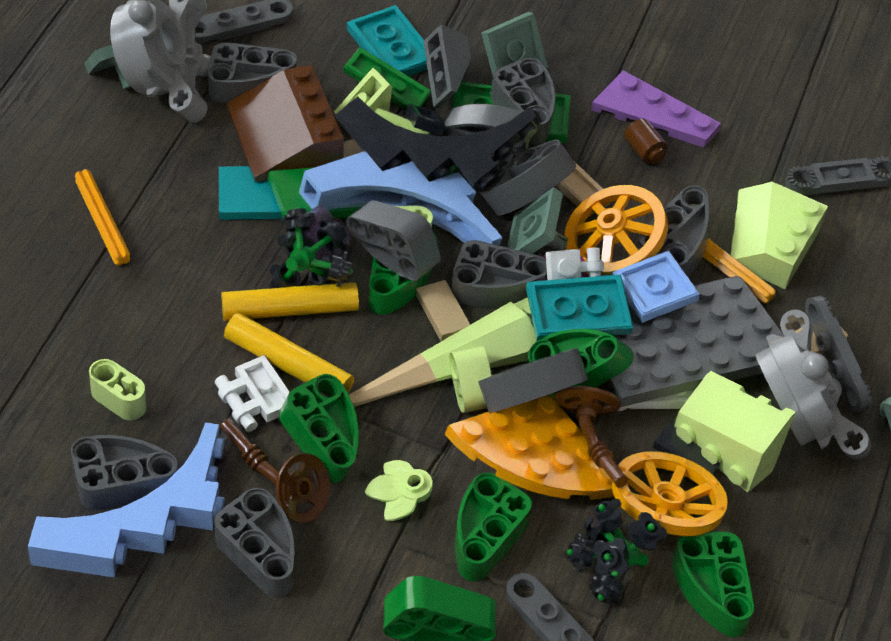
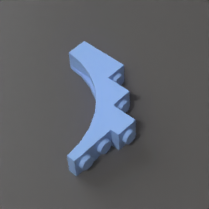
M366 151L304 171L299 194L315 214L336 208L363 207L371 200L392 206H423L432 212L433 224L450 232L464 243L477 240L499 246L502 240L497 229L489 223L480 210L472 203L476 192L459 172L429 182L413 162L382 171Z
M205 423L199 441L184 465L167 482L145 497L121 508L91 516L71 518L37 516L28 544L31 565L115 578L118 564L123 565L125 562L127 548L164 554L167 540H174L176 525L213 530L216 514L224 508L225 502L224 497H219V483L216 482L218 467L214 466L215 459H221L224 450V439L219 438V424Z

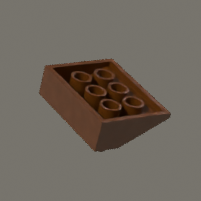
M312 65L282 70L227 102L229 115L255 182L268 180L269 171L313 168L344 158V138Z

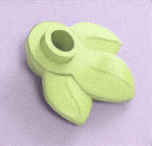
M393 460L384 463L385 475L374 478L365 490L366 495L370 498L386 502L385 520L396 521L412 514L417 503L425 501L430 496L433 489V481L428 472L421 469H413L408 462ZM416 482H420L419 485H417V486H414V487L411 486L412 484H414V483H416Z

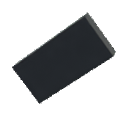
M408 104L405 115L414 128L440 136L443 135L445 125L435 111Z
M672 420L654 441L653 448L659 452L674 454L693 461L714 476L721 464L719 462L716 464L710 463L702 456V448L693 441L687 444L677 436V428Z

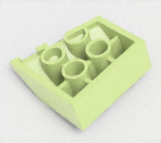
M774 182L740 189L737 197L738 202L730 255L761 279L786 289L819 233L828 206Z
M710 371L678 412L674 426L677 428V436L687 444L693 441L702 448L701 454L712 464L719 462L721 464L719 470L728 476L732 483L739 485L748 493L773 471L796 412L787 407L781 411L771 406L770 399L762 395L756 399L746 394L743 386Z

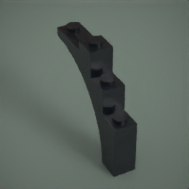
M358 96L334 115L363 152H367L382 171L403 165L405 163L404 160L409 158L426 179L431 182L447 176L451 172L450 168L454 165L476 192L481 188L487 189L497 180V175L500 171L495 161L507 158L513 152V146L521 140L526 141L537 132L536 127L540 125L534 112L527 108L511 120L486 131L464 136H434L416 133L391 123L375 113Z

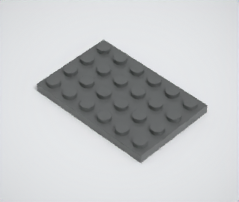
M734 276L694 285L699 292V301L643 323L628 303L633 324L632 334L613 336L632 349L633 362L627 370L605 383L610 391L619 397L621 407L695 390L710 371L731 381L761 374L763 372L755 354L769 347L766 336L770 334L782 336L783 338L785 336L741 277Z

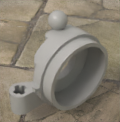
M128 0L126 4L116 8L112 15L110 26L113 53L125 80L135 91L148 97L169 93V104L175 112L190 123L201 121L205 117L208 107L195 88V76H208L211 56L202 54V46L195 42V28L206 10V0H169V7L161 0Z
M794 309L786 312L780 322V327L785 337L774 334L766 336L769 347L756 353L755 356L781 410L787 407L796 412L790 426L801 446L817 440L821 449L829 445L830 439L834 435L847 457L857 460L864 458L871 450L870 438L863 428L841 415L837 403L842 387L839 381L832 378L828 371V360L821 354L811 352L813 334L811 321L801 310ZM795 321H798L803 329L799 333H796L791 326ZM855 435L858 439L863 437V440L859 442V449L854 450L852 446L847 448L851 443L850 437Z

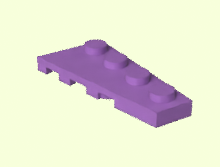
M624 70L592 102L591 106L592 111L601 113L602 110L614 113V118L625 122L627 118L635 121L642 118L647 119L654 129L668 131V136L703 148L719 132L721 126L720 122Z

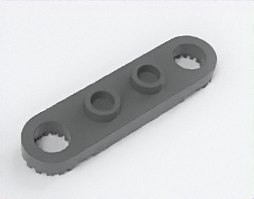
M264 0L203 15L196 28L197 30L199 28L200 30L203 29L204 32L195 33V42L205 45V42L209 43L213 40L218 42L270 29V26H279L282 23L285 25L286 22L289 23L292 20L293 6L288 0ZM275 8L279 10L280 8V10H283L284 12L274 13L273 10L275 11Z
M880 156V158L876 157L875 159L860 158L811 164V166L803 167L797 165V167L794 166L792 169H789L785 179V186L802 195L891 185V160H889V157L884 158ZM878 169H886L890 172V175L889 173H887L886 175L885 173H883L882 175V172H879ZM794 178H802L806 180V185L805 183H803V185H801V183L797 184L798 181L795 182Z
M823 295L808 298L805 303V312L812 323L813 332L816 336V345L828 360L829 372L832 378H835L841 384V393L852 412L857 413L868 410L872 404L870 400L872 396L868 395L871 391H867L869 386L868 384L865 385L866 382L860 376L862 371L837 318L833 317L832 312L829 310L832 309L831 306L828 307L829 301H826L827 298Z
M520 573L509 579L505 593L507 602L518 611L521 618L542 641H594L536 577ZM521 585L524 587L526 585L527 588L529 586V589L532 590L533 595L523 598L518 596L514 589H516V586L520 587Z

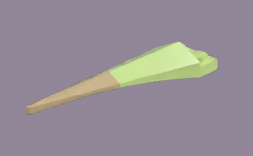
M528 297L517 303H507L349 394L353 406L356 407L399 392L452 378L449 365V353L452 351L483 346L490 368L529 361V349L536 342Z

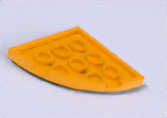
M548 395L497 412H486L450 424L445 432L446 437L474 462L480 459L497 470L495 474L497 477L521 488L563 499H569L570 495H588L590 500L614 496L612 480L603 468L595 465L587 453L588 445L583 432L555 400Z

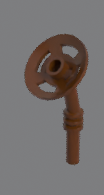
M571 386L555 393L556 403L566 410L576 413V418L579 419L580 427L588 445L587 453L596 466L604 469L617 487L625 486L628 482L627 477L613 460V453L603 441H600L593 424L596 416L611 414L620 409L621 400L619 397L609 391L587 386ZM598 400L603 401L608 405L603 406L602 404L598 403Z
M226 419L221 423L220 428L242 452L241 458L246 461L247 465L253 471L260 472L276 485L277 502L282 507L287 518L294 522L306 523L316 519L322 513L330 494V479L325 465L318 457L308 453L293 455L283 464L279 471L268 462L269 458L262 449H259L257 444H252L231 419ZM303 462L300 470L288 473V469L292 465ZM313 470L316 474L318 481L317 492H315V479L311 473ZM307 501L312 504L307 511L297 513L296 505H302Z

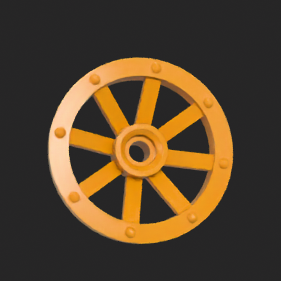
M618 185L605 188L585 199L570 216L564 236L568 238L566 249L580 250V256L583 257L584 261H587V248H595L603 239L601 260L604 262V270H601V276L613 275V272L656 256L667 236L668 218L659 199L642 187ZM630 200L643 203L624 211ZM616 201L613 208L605 209L603 207L608 203ZM593 212L598 215L597 220L584 223ZM651 212L654 213V226L631 221ZM595 231L579 249L578 236ZM630 232L650 236V238L638 250L628 236ZM621 243L630 257L612 262L614 244Z
M640 452L626 457L619 463L618 467L627 477V483L641 495L632 493L628 484L619 488L613 481L612 491L615 499L621 501L623 510L635 520H639V515L642 512H647L652 515L653 519L661 527L666 529L667 534L679 536L705 534L718 527L723 520L728 503L723 486L709 471L693 461L664 452ZM656 468L674 471L670 482L661 481ZM644 469L650 487L635 476L633 472ZM686 476L699 486L684 491L680 484L683 477ZM708 495L712 505L690 502ZM689 514L704 515V516H701V517H698V518H694V517H692V516L689 515Z

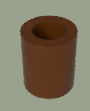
M638 119L627 127L624 132V139L645 164H655L663 160L666 156L668 144L647 119Z

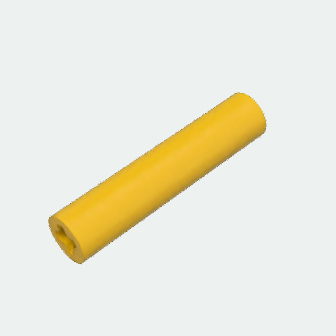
M336 283L221 292L223 320L229 321L236 313H241L250 319L358 311L357 283H341L340 287H336Z
M236 313L229 320L225 328V339L258 357L265 355L270 364L304 383L319 375L331 374L341 381L348 393L353 386V375L241 313Z

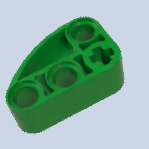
M373 258L369 281L368 307L372 312L379 315H386L401 308L416 296V288L426 285L433 268L417 281H412L398 275L380 263L376 258Z
M569 329L547 335L532 344L528 353L529 362H533L578 348L584 368H586L588 380L573 386L594 388L627 370L632 364L634 357L632 349L616 337L591 329ZM556 392L548 394V396L555 400Z
M322 374L289 392L279 412V419L303 453L315 455L323 462L328 471L330 483H338L346 477L356 459L359 436L358 422L353 403L341 381L331 374ZM313 433L320 435L322 438L315 436ZM332 459L339 461L341 465L335 463Z
M485 472L475 477L462 498L458 512L455 534V557L460 575L468 581L477 582L483 580L524 533L529 523L532 507L530 497L493 473ZM491 534L498 535L500 537H493L491 536ZM470 558H478V559H480V560H479V561H474V560H472V559H470Z
M707 532L696 536H680L673 554L672 567L683 595L694 610L719 632L728 637L743 635L754 612V603L741 540L731 532ZM731 613H735V614L739 615L740 617H736V616L732 615Z
M407 577L384 598L383 632L387 637L401 641H491L496 637V601L489 596L428 577Z

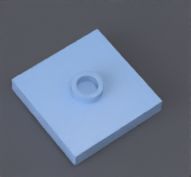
M669 251L613 272V275L621 274L627 301L642 323L699 301V292Z

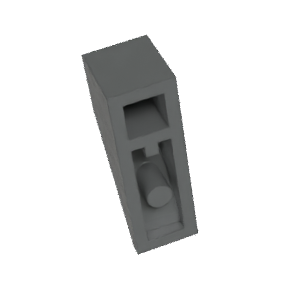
M442 24L423 41L433 107L439 109L457 92L472 58L468 36Z

